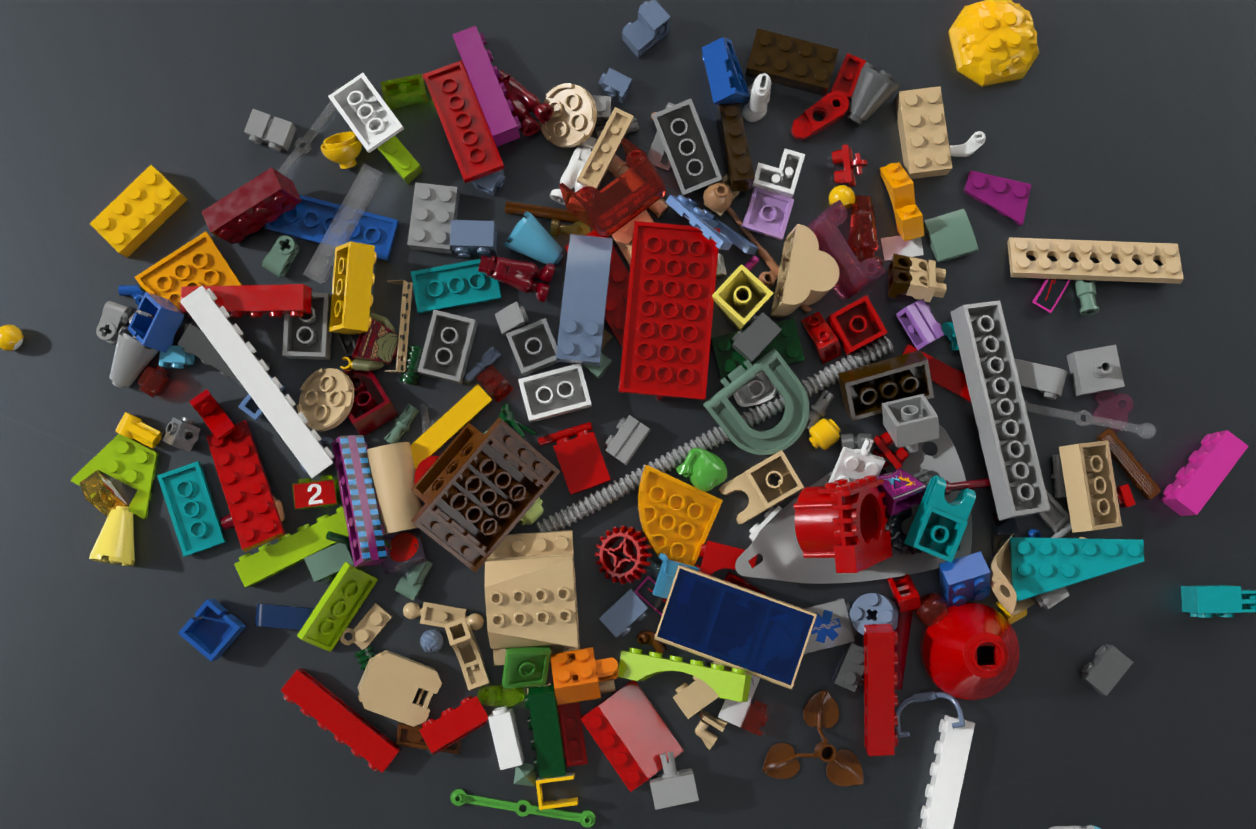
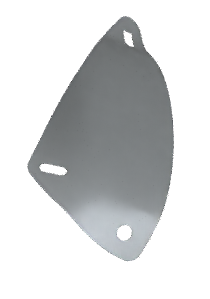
M939 425V438L918 443L919 450L909 453L910 455L902 463L903 466L899 468L911 476L922 469H928V475H931V477L938 475L944 478V480H948L949 483L966 481L958 453L946 430L941 425ZM894 442L888 446L893 453L899 449ZM925 442H933L937 445L938 451L935 455L929 456L923 452L922 446ZM877 445L873 446V450L876 448L880 454L883 453ZM885 457L884 459L889 465L884 470L887 473L897 470L889 459ZM833 471L810 487L825 486V483L829 482ZM951 491L949 495H945L947 503L954 501L960 491ZM797 496L760 531L752 544L736 560L735 569L739 575L794 583L834 584L881 580L905 576V574L920 573L937 569L939 564L947 561L924 551L912 555L911 553H900L892 548V557L858 573H836L835 558L803 557V551L799 546L795 532L794 503H797L799 497ZM919 505L912 507V515L902 523V531L906 535H908ZM884 510L885 518H887L888 512ZM971 512L967 519V527L959 544L960 550L956 552L954 559L971 554ZM757 554H761L763 561L752 569L748 561Z

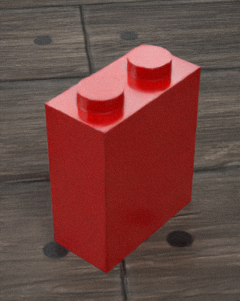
M584 430L577 433V437L571 440L568 437L556 441L557 445L553 446L570 495L611 481L594 431L589 433V430Z

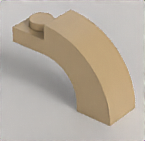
M464 617L445 624L444 627L450 646H452L457 655L468 690L472 691L490 684L483 656L466 618Z

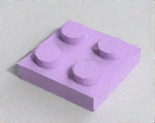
M756 186L753 187L741 228L781 241L784 237L794 199Z

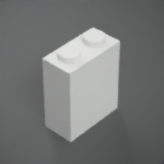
M507 705L495 708L488 717L500 770L522 765L525 756L513 708L508 709Z

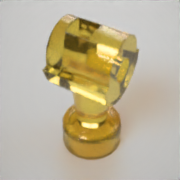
M552 219L550 235L556 237L559 236V233L586 235L590 231L588 225L582 223V221H577L573 225H561L560 220Z

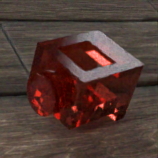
M758 700L755 703L750 702L740 727L761 737L762 731L759 729L760 726L764 727L769 715L766 714V709L768 705Z

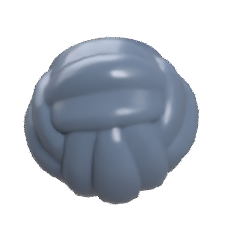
M437 629L425 631L420 639L421 647L427 653L440 650L443 646V636Z

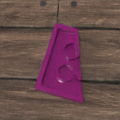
M970 170L967 175L964 193L984 205H989L997 210L999 214L1009 217L1016 224L1022 226L1032 184Z

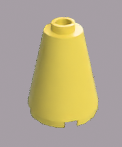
M116 506V509H111L90 553L89 559L108 564L122 563V566H134L133 513L129 512L130 508Z

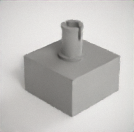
M1116 345L1077 351L1066 355L1075 397L1125 387Z
M924 394L882 403L883 425L897 448L905 446L907 452L914 453L919 450L918 443L939 438L938 415Z
M667 752L669 762H667L665 753L660 754L664 774L654 775L649 779L655 810L699 801L692 768L677 771L674 752Z

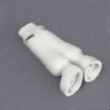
M766 73L758 75L754 83L748 87L751 97L742 109V116L746 121L756 122L761 120L767 113V104L770 101L771 79Z
M589 137L584 143L576 147L560 179L561 189L552 190L550 193L551 199L560 204L567 205L571 190L575 188L569 205L575 209L587 210L589 203L584 196L590 191V188L577 183V178L598 139Z

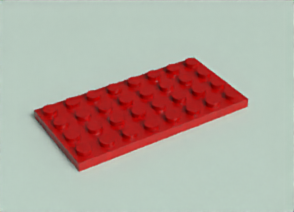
M634 221L619 382L620 393L705 400L714 306L712 295L715 293L719 248L716 247L717 242L713 239L708 240L697 227ZM714 228L716 231L720 233L719 228Z

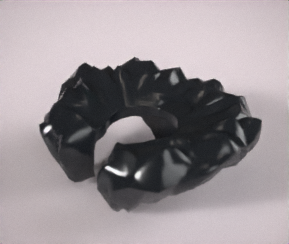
M912 507L892 516L888 514V523H885V530H890L892 548L900 553H911L912 555L922 553L923 551L904 544L907 535L902 531V523L912 515Z

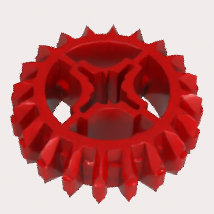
M621 526L620 529L613 527V532L607 530L605 532L607 537H600L603 544L596 545L600 552L594 554L596 557H600V560L596 561V565H602L599 572H606L604 578H612L613 583L618 581L620 584H626V582L634 583V578L640 580V573H647L644 566L651 565L647 558L653 556L651 553H647V550L651 548V545H645L648 540L647 537L641 538L642 532H635L634 527L627 528V526ZM624 537V540L620 543L619 547H612V545L618 539ZM633 545L637 549V555L633 552ZM617 552H623V554L630 558H624V556ZM610 555H611V556L613 557V559H614V564H613V565H612L611 560H610ZM629 562L635 563L631 570L622 573Z

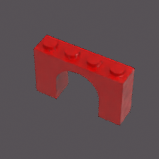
M707 540L706 545H701L699 556L702 557L701 565H696V567L700 568L699 572L710 576L720 569L736 570V560L745 550ZM758 554L748 561L752 569L755 567ZM696 581V585L693 587L690 599H692L690 608L686 607L683 620H687L686 625L704 629L711 605L705 595L706 584ZM719 610L712 632L738 638L741 621Z

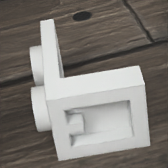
M780 506L776 509L771 507L764 515L766 519L761 524L757 522L749 530L751 533L749 539L752 542L782 508Z

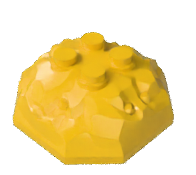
M984 0L967 5L948 31L957 71L982 87L1023 79L1039 54L1037 31L1034 28L1030 12L1021 7L1020 3H1014L1011 0Z

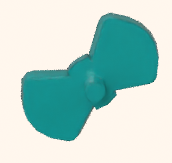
M942 323L943 336H946L950 341L951 350L959 351L953 323Z

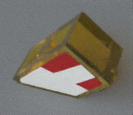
M95 471L80 482L85 499L105 516L108 517L111 509H116V506L129 507L113 484L99 471Z

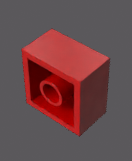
M867 295L834 312L826 319L838 338L839 344L846 356L888 333Z

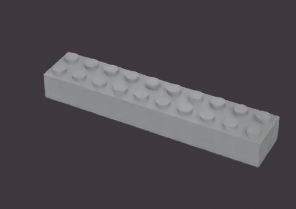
M991 301L962 305L950 313L999 520L1048 511L1050 506L1001 302Z

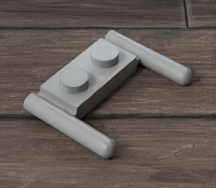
M1046 490L1050 510L1038 513L1037 515L1055 532L1051 538H1064L1072 531L1070 515Z

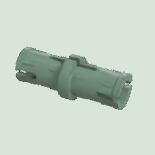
M408 403L399 418L394 420L395 424L384 439L390 444L398 443L405 431L410 429L409 425L419 413V410Z

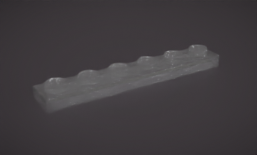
M366 164L362 166L303 273L304 276L321 285L325 284L334 267L335 248L348 242L384 176L382 172Z

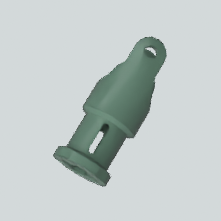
M1074 280L1077 298L1080 299L1081 303L1080 314L1089 316L1098 313L1100 308L1096 304L1095 296L1097 292L1094 280H1088V283L1082 280Z

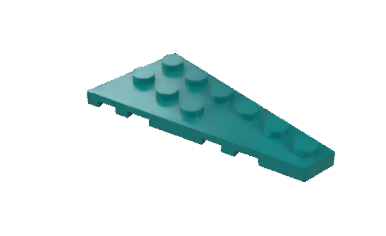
M1010 538L1011 585L1017 594V601L1144 562V540Z

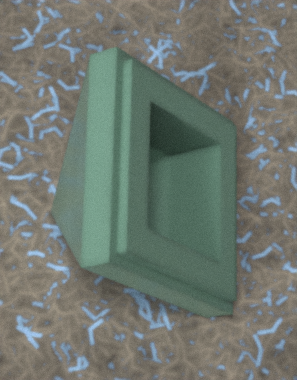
M523 762L522 765L516 766L514 784L535 787L537 771L535 772L534 764Z

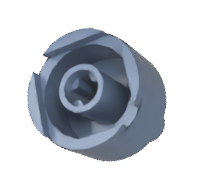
M876 593L860 596L854 602L849 613L854 628L862 635H864V625L891 624L893 630L898 625L899 612L896 604L890 598ZM873 612H878L876 614L877 620L872 619Z

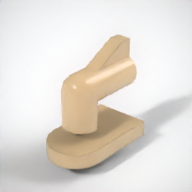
M701 710L699 716L703 720L695 728V733L702 738L706 747L711 749L718 737L707 730L708 726L712 725L723 732L728 722Z

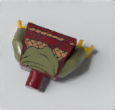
M369 313V316H371V326L367 332L360 333L352 355L354 360L342 357V360L349 361L348 366H340L343 370L350 371L352 368L361 371L381 369L384 365L390 364L392 358L397 359L399 335L388 318L375 313Z

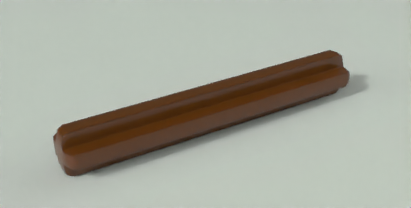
M509 201L505 204V213L524 216L525 212L528 211L536 218L586 224L588 218L587 212Z

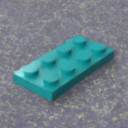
M481 259L411 271L418 314L502 299L499 281L490 278V276L486 277L485 273L478 271Z
M199 461L157 475L183 557L227 542Z

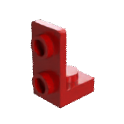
M816 312L801 320L802 326L816 345L822 364L842 355L838 338L820 312Z
M207 389L189 401L217 440L223 439L236 429L235 425Z

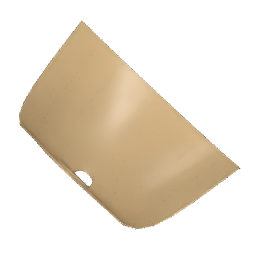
M1009 538L993 558L990 568V584L997 600L1012 616H1015L1034 605L1035 602L1031 598L1017 601V594L1011 585Z

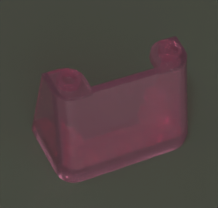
M838 200L806 227L816 235L819 244L818 250L831 255L838 264L839 279L832 289L839 298L849 299L878 282L886 272L880 262L874 258H868L862 262L858 261L837 228L847 218V210L841 200Z

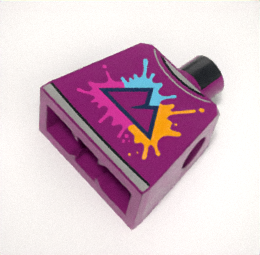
M882 468L877 478L884 479V484L878 485V491L885 492V497L882 498L883 505H886V511L890 516L921 503L926 486L904 470L898 469L887 473Z

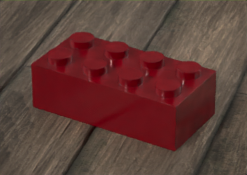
M271 167L201 212L210 233L234 244L241 242L247 235L259 231L268 222L275 221L284 212L294 209L302 200L293 181Z

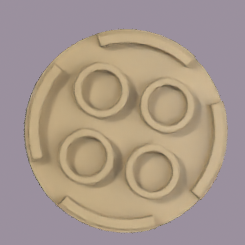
M570 83L560 84L546 94L547 97L543 102L549 103L553 107V115L546 124H542L540 121L539 124L543 135L551 143L563 148H573L584 143L592 134L597 121V108L593 97L585 88Z
M322 368L315 371L304 381L300 388L302 391L297 411L305 415L309 421L306 425L312 429L327 431L337 427L345 420L353 406L354 386L351 379L344 372L334 368Z

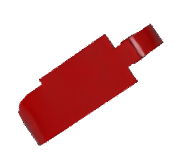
M833 91L827 94L793 121L791 128L792 136L798 140L810 139L839 121L849 107L847 96L840 91ZM836 100L840 102L839 107L833 106V103ZM813 115H821L823 121L814 120Z

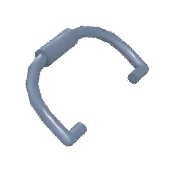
M929 691L913 694L912 697L905 699L895 712L898 717V726H895L897 737L910 736L909 731H901L900 714L909 703L924 702L937 698L950 700L955 705L959 722L952 723L953 729L965 726L960 703L953 696L945 692Z

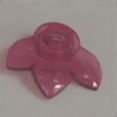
M1111 391L1099 392L1094 396L1100 405L1093 414V421L1099 423L1110 422V427L1115 432L1121 430L1127 424L1128 413L1133 408L1132 398L1125 393L1114 394ZM1125 400L1126 406L1120 408L1118 406L1119 401Z

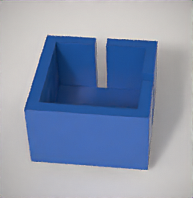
M145 292L137 309L155 315V317L151 318L135 312L128 331L143 346L166 353L168 347L174 341L177 329L183 323L184 314L170 300Z
M981 551L954 559L952 563L947 561L939 564V588L948 607L953 605L956 607L961 606L969 599L971 601L982 600L990 595L989 583L991 572Z
M207 599L194 614L196 617L190 618L178 634L207 659L215 661L223 655L245 629L246 625L233 614L226 615L228 610L218 601Z

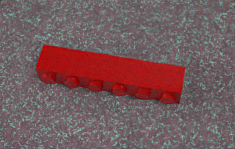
M304 284L203 286L206 290L210 288L217 297L215 303L219 308L224 306L230 314V318H242V315L262 318V314H269L270 317L281 318L283 314H290L291 317H303V314H311L312 288ZM200 286L181 287V300ZM181 303L180 311L187 314L188 318L193 319Z
M891 624L864 625V746L868 756L894 755V747L898 746L897 733H894V727L898 726L897 713H894V706H898L897 693H894V686H898V676L896 672L894 673V665H898L897 652H894V645H898L897 631L893 630Z
M302 668L297 669L280 690L284 693L283 697L288 702L299 705L301 707L300 711L309 718L311 716L315 718L320 728L325 731L330 730L335 734V740L342 745L346 743L352 748L351 752L360 759L362 757L369 762L368 766L376 772L381 771L383 773L402 750V748L395 745L392 740Z

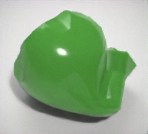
M692 448L684 462L676 468L679 475L690 477V482L693 486L702 491H709L727 479L728 473L722 459L702 448Z

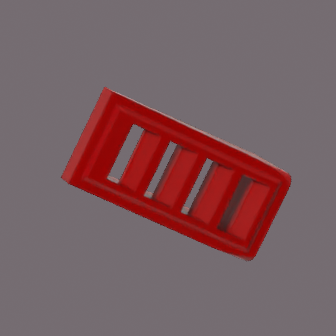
M908 573L905 576L887 578L901 613L921 607L920 595ZM904 577V579L894 581V579Z

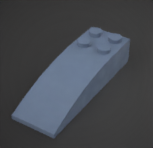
M570 234L556 353L557 362L600 366L613 238Z

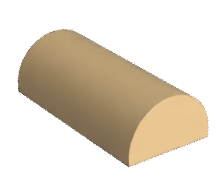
M410 442L394 443L367 449L376 503L379 506L380 524L383 525L384 529L383 535L418 528L411 522L422 508L420 498L411 490L415 486V467Z

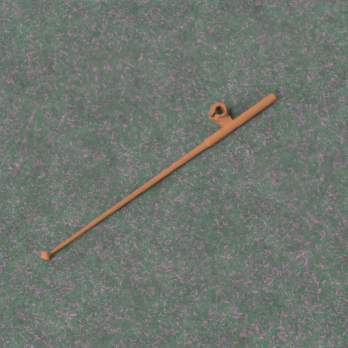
M729 207L726 209L750 242L758 247L757 251L760 257L771 269L769 272H762L758 277L770 289L777 280L779 266L752 233L747 229L741 228L743 222L733 209ZM800 305L805 314L812 310L810 305Z

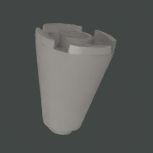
M121 327L109 377L112 380V384L119 388L130 387L158 353V350L143 346L128 331V327Z

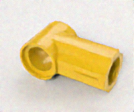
M127 412L124 413L115 430L117 433L129 439H135L151 448H155L159 444L163 433L143 423L142 419Z

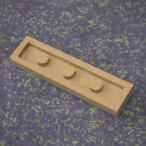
M616 107L614 108L577 178V183L594 191L598 189L634 119L633 115Z

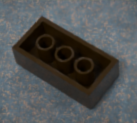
M757 28L745 76L757 78L758 75L766 73L770 77L771 83L826 96L839 49Z
M920 350L838 373L844 409L851 421L882 413V403L924 394L927 400L934 398L928 359Z

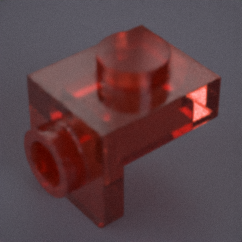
M490 365L476 378L497 402L507 397L513 390V387L493 365Z

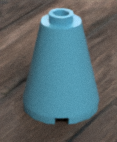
M526 211L524 216L527 218L523 217L522 220H519L507 238L510 242L506 241L503 246L544 264L554 263L557 265L564 256L561 253L562 247L530 212Z

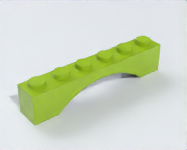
M632 647L629 648V651H621L618 677L645 681L653 675L662 672L680 671L704 681L720 698L748 702L752 675L745 674V669L732 667V671L724 670V665L711 663V667L704 666V661L691 659L690 663L683 662V657L670 655V659L662 657L663 653L650 651L648 655L643 654L642 649Z

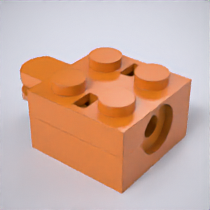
M593 647L550 655L557 705L601 698L599 682L617 679L619 675L617 660L613 657L595 660Z

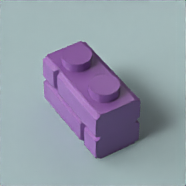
M923 299L896 313L917 351L944 335L941 324L935 320L930 306Z

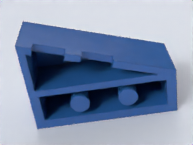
M722 37L702 47V59L706 66L713 103L717 105L742 103L750 99L751 95L732 41Z

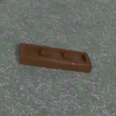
M398 723L395 745L429 750L419 731L423 728L421 725L413 727L405 723ZM462 739L440 752L459 755Z

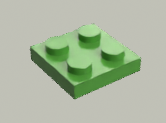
M537 646L506 649L502 679L503 688L546 685L551 655L550 647Z

